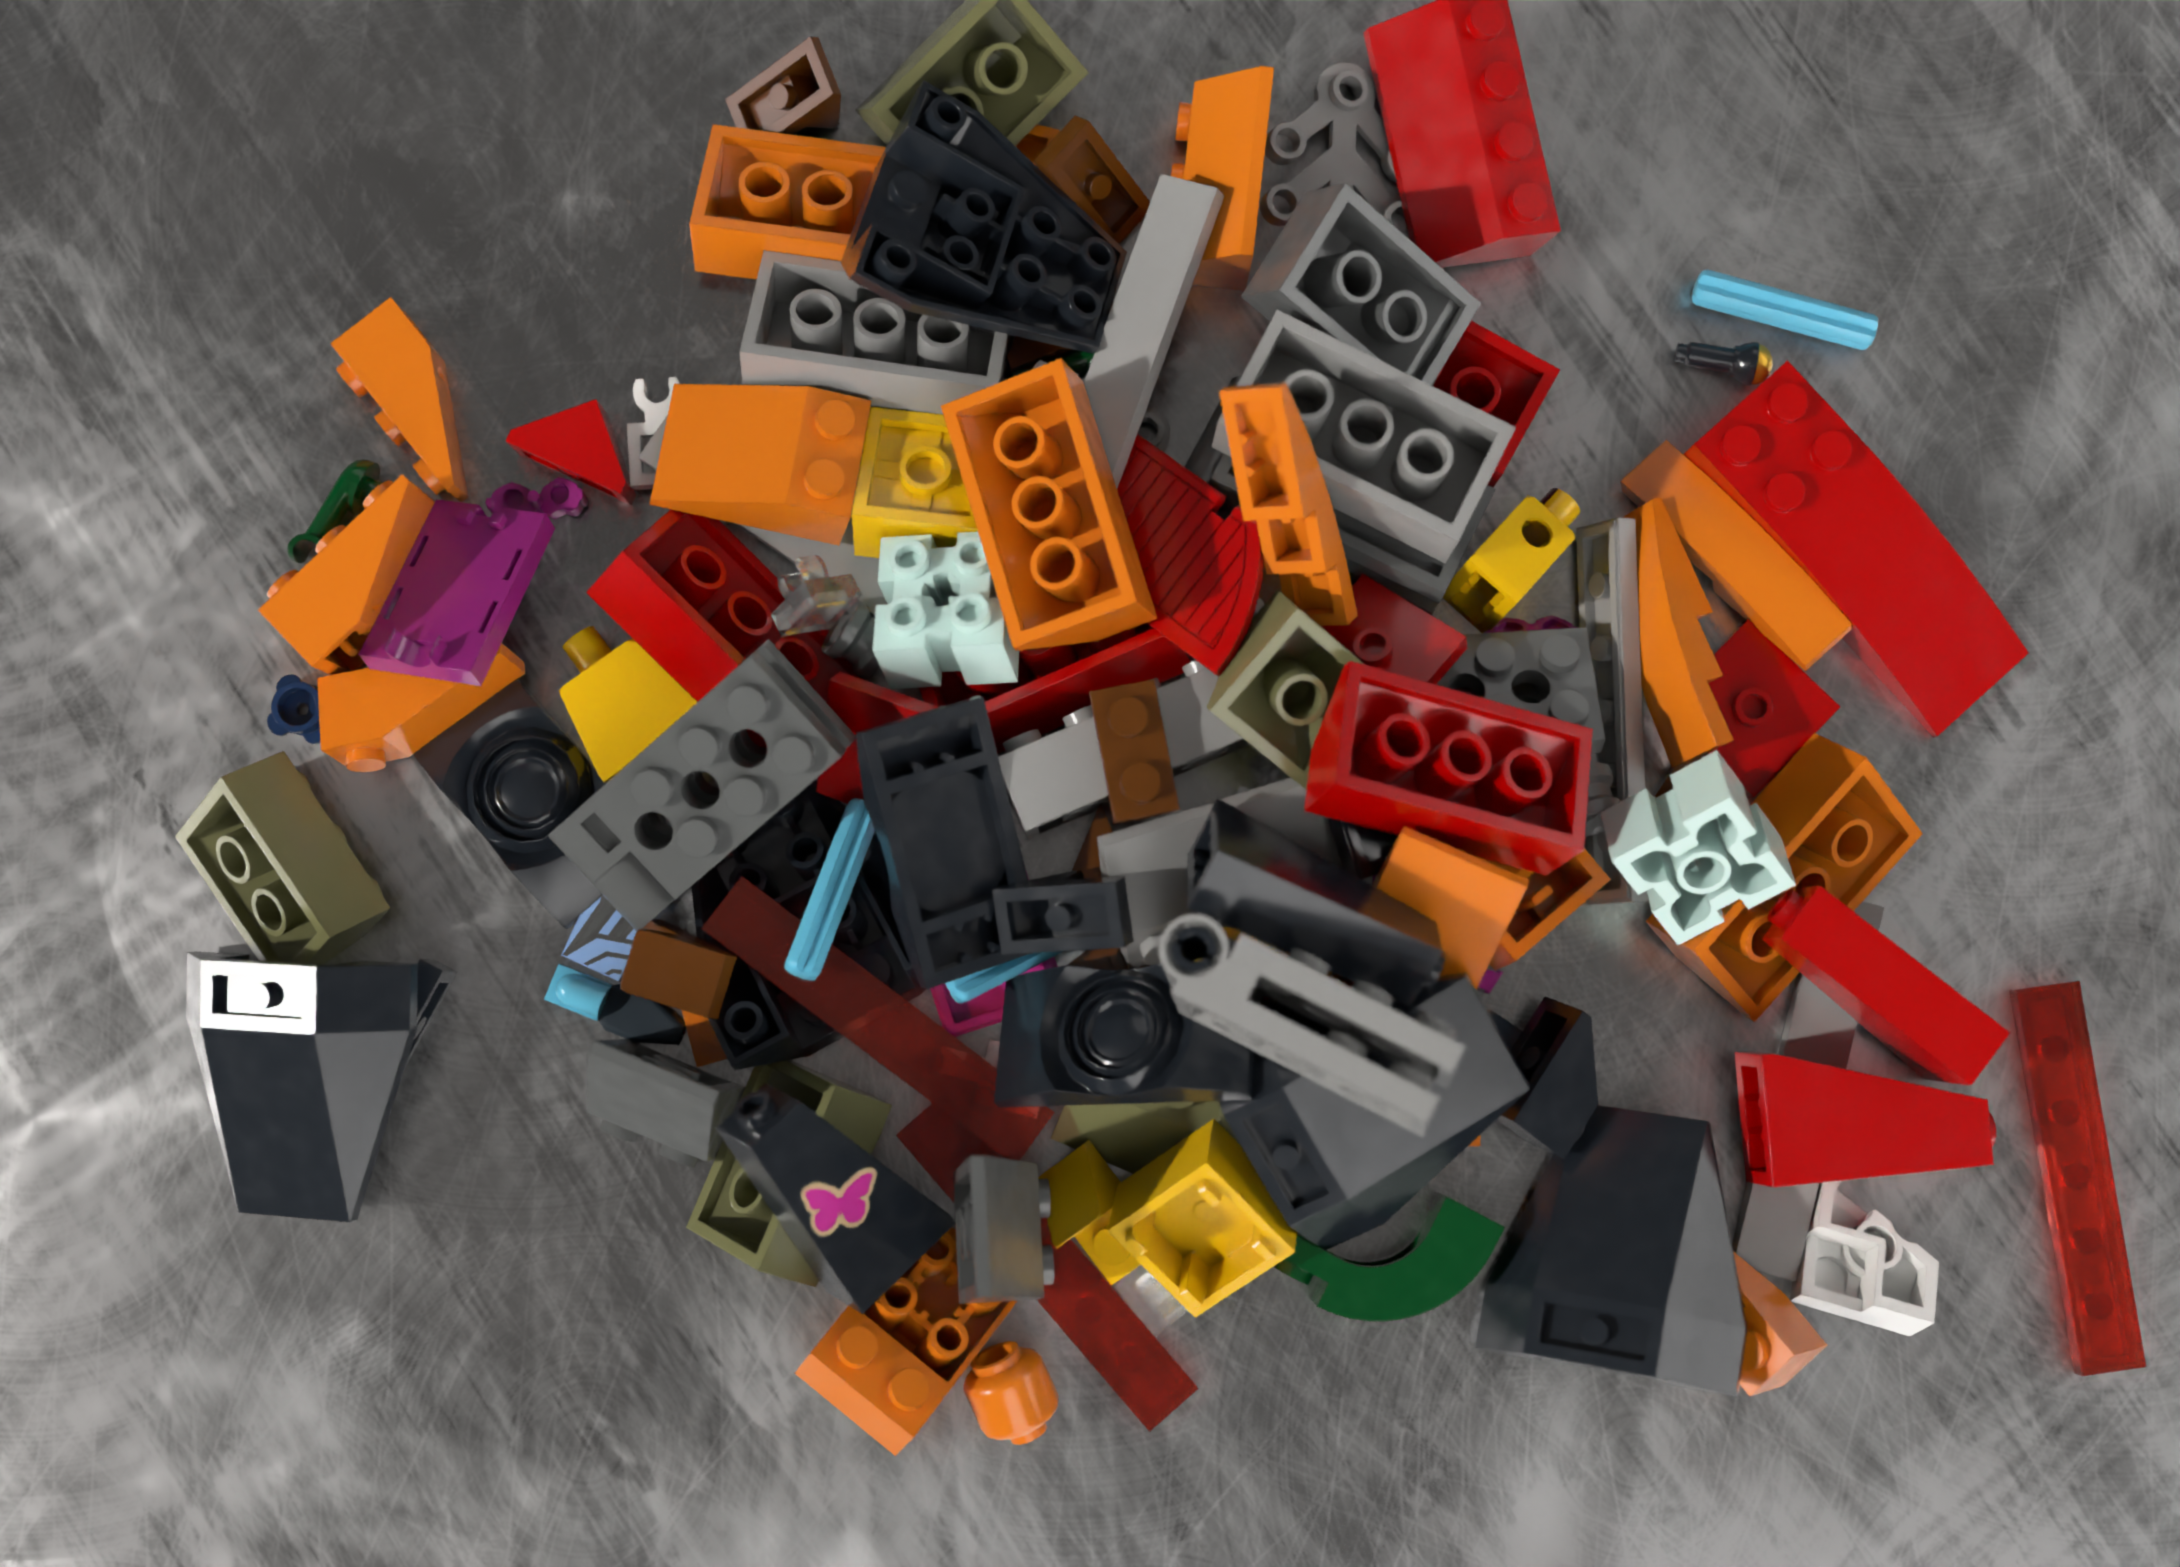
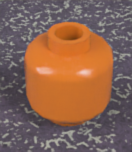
M1006 1341L992 1345L976 1355L970 1364L972 1370L966 1375L963 1389L980 1429L988 1438L1000 1441L1010 1439L1015 1445L1026 1444L1040 1437L1047 1430L1046 1422L1057 1410L1059 1396L1039 1353L1029 1347H1019L1014 1341Z

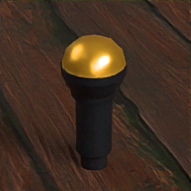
M1695 342L1688 344L1677 343L1674 362L1684 363L1686 367L1726 372L1737 381L1749 386L1765 381L1773 367L1770 351L1758 342L1744 343L1740 346L1735 345L1734 348Z

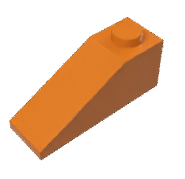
M501 643L482 686L369 669V667L317 678L321 751L346 766L350 771L374 772L386 767L387 761L412 756L514 680L525 674L524 661Z

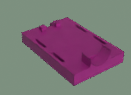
M436 499L359 653V656L369 669L482 686L554 533L555 527L547 514L501 508L499 513L493 512L491 517H487L478 504Z

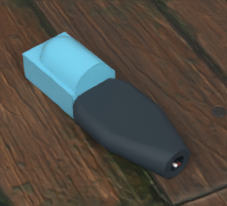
M558 964L544 997L546 1001L599 1021L605 1031L637 1043L679 1045L686 1032L684 1019L667 1005L629 994L620 989V984L613 985L563 964Z

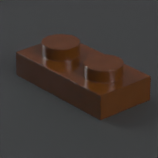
M1155 679L1090 691L1089 697L1114 824L1179 812L1180 808Z

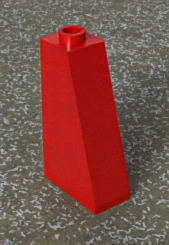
M1821 886L1800 887L1797 892L1793 889L1788 890L1775 903L1767 916V920L1772 923V926L1763 936L1762 940L1925 1080L1972 1086L2011 1033Z
M1752 1051L1734 1052L1746 1182L1775 1188L1994 1165L1992 1147L1995 1144L1997 1132L1995 1121L1989 1112L1988 1099L1777 1054Z

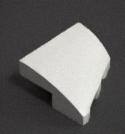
M1842 1181L1819 1183L1796 1282L1792 1281L1790 1301L1907 1336H1912L1934 1324L1939 1261L1917 1243H1911L1902 1239L1897 1234L1893 1223L1876 1209L1867 1214L1837 1189Z

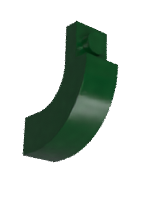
M1438 1192L1417 1234L1404 1248L1391 1256L1374 1261L1350 1260L1324 1250L1297 1234L1295 1252L1274 1265V1268L1306 1285H1309L1314 1275L1322 1279L1311 1300L1317 1307L1332 1314L1361 1321L1385 1322L1402 1320L1431 1311L1460 1293L1485 1266L1505 1227Z

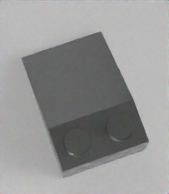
M1346 183L1309 191L1304 194L1241 296L1270 322L1276 310H1279L1431 386L1481 305L1480 301Z
M628 1039L592 1041L587 1054L586 1113L603 1119L599 1127L601 1131L631 1143L636 1142L639 1134L662 1143L659 1151L660 1155L689 1167H695L698 1158L706 1162L716 1158L723 1141L716 1127L733 1113L744 1092V1086Z
M985 1155L970 1156L953 1172L959 1304L1037 1300L1044 1298V1285L1054 1284L1052 1245H1042L1040 1218H1050L1051 1195L1048 1178L1038 1179L1037 1163Z

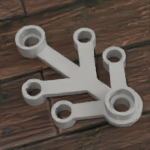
M1339 62L1332 64L1320 74L1315 83V103L1292 122L1279 123L1267 134L1265 146L1267 158L1277 165H1288L1304 152L1306 140L1330 123L1329 149L1289 183H1280L1273 186L1262 197L1260 202L1261 214L1273 226H1285L1304 194L1320 189L1326 183L1327 187L1346 183L1391 224H1393L1391 220L1392 213L1400 214L1405 219L1401 201H1395L1355 150L1357 130L1380 156L1384 175L1389 180L1397 183L1384 123L1373 108L1376 98L1373 81L1365 70L1353 63ZM1341 83L1351 89L1355 97L1354 101L1347 100L1341 95L1339 90ZM1277 135H1284L1291 140L1293 145L1291 153L1284 152L1279 148L1276 141ZM1274 196H1281L1287 200L1290 208L1289 214H1282L1275 209L1273 205ZM1406 227V231L1400 232H1402L1407 238H1409L1408 229Z

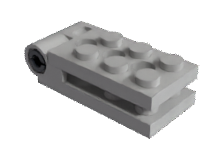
M1183 915L1173 920L1165 928L1159 941V957L1172 987L1171 994L1180 1014L1421 1137L1424 1136L1440 1099L1439 1096L1429 1092V1087L1433 1081L1448 1089L1460 1065L1465 1049L1463 1044L1454 1040L1457 1034L1455 1028L1423 1012H1419L1416 1020H1413L1391 1009L1390 1006L1393 998L1365 982L1356 980L1351 989L1329 978L1327 974L1330 967L1304 951L1292 949L1289 957L1242 933L1236 942L1227 937L1223 928L1215 920L1205 915ZM1201 958H1203V959H1202L1201 961H1199V962H1193V963H1192V961H1194V960H1196V959H1201ZM1265 996L1330 1029L1327 1038L1324 1039L1259 1006L1263 997ZM1368 1049L1393 1061L1394 1063L1390 1071L1368 1061L1365 1057Z

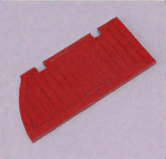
M1137 433L1117 491L1157 619L1147 622V624L1219 677L1236 655L1247 634L1262 586L1264 560L1256 520L1243 521L1241 506H1236L1226 520L1219 517L1216 513L1225 503L1226 496Z

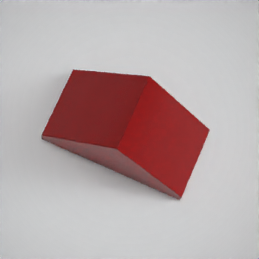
M597 399L510 430L505 441L519 455L632 506L637 494L630 487L629 472L608 414Z

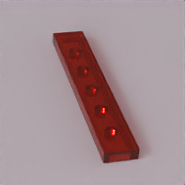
M741 877L701 928L702 931L1003 1158L1020 1161L1055 1112L1047 1106L999 1108L994 1103L997 1068L831 944L822 971L814 981L804 980L788 973L785 970L784 964L801 920L744 877Z
M2080 981L2009 990L2074 1373L2080 1376H2089L2146 1367Z
M946 1092L896 1134L897 1138L953 1203V1172L970 1156L985 1155L1002 1158ZM1040 1218L1042 1245H1052L1054 1284L1044 1285V1298L1037 1299V1301L1150 1432L1199 1389L1198 1385L1072 1239L1059 1248H1055L1051 1240L1047 1218Z

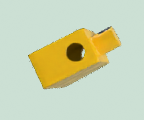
M1552 488L1541 501L1527 495L1454 575L1442 598L1481 633L1488 629L1492 630L1575 540V534L1568 526L1580 514V508L1576 501L1569 494L1558 488Z
M589 626L573 635L562 646L580 674L563 685L559 693L596 772L604 783H607L697 703L633 638L625 641L612 651L594 626Z

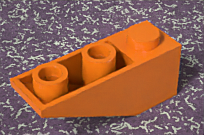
M390 297L330 343L344 361L335 369L359 398H362L369 392L378 403L382 411L376 414L374 418L390 439L398 447L405 441H408L421 459L412 466L427 486L436 495L446 489L458 501L463 502L469 496L445 361L408 314Z
M1734 1252L1748 1329L1740 1385L1749 1396H1754L1784 1386L1828 1345L1785 1293Z

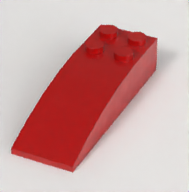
M1788 360L1683 454L1747 512L1811 577L1852 623V630L1842 639L1933 738L1939 736L2029 654L1994 601L1919 504L1874 452Z

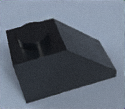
M1545 996L1510 1050L1529 1082V1090L1497 1120L1526 1142L1565 1159L1573 1144L1581 1137L1585 1125L1598 1106L1592 1018L1583 1010Z

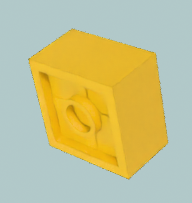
M870 407L852 509L855 556L879 558L881 537L932 534L937 548L955 547L957 545V533L978 531L943 415Z
M1214 1118L1116 1186L1107 1230L1194 1317L1199 1316L1293 1254L1296 1249L1297 1231L1288 1226L1242 1146Z

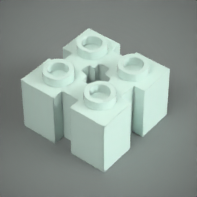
M978 531L957 533V545L955 547L937 548L932 534L881 537L878 584L887 604L876 605L872 651L890 689L941 686L942 672L961 671L966 685L1018 682L1019 651L1012 647Z
M1717 750L1671 774L1670 778L1673 789L1656 798L1646 788L1601 812L1611 861L1638 895L1647 891L1652 913L1677 945L1725 922L1721 908L1741 899L1745 906L1750 909L1796 885L1781 836L1757 803L1749 806L1742 783Z

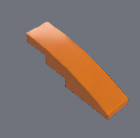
M1287 383L1224 387L1219 391L1243 521L1256 520L1266 575L1279 574L1282 594L1320 626L1349 625L1358 614L1344 547L1330 495L1311 439Z
M1667 440L1620 481L1622 493L1638 507L1653 498L1661 497L1690 562L1713 581V591L1746 620L1749 619L1765 637L1805 671L1852 630V623L1786 551L1711 478Z
M1657 497L1622 518H1631L1636 521L1641 686L1670 764L1674 768L1733 741V737L1708 684L1723 676L1698 621L1713 611L1661 497Z

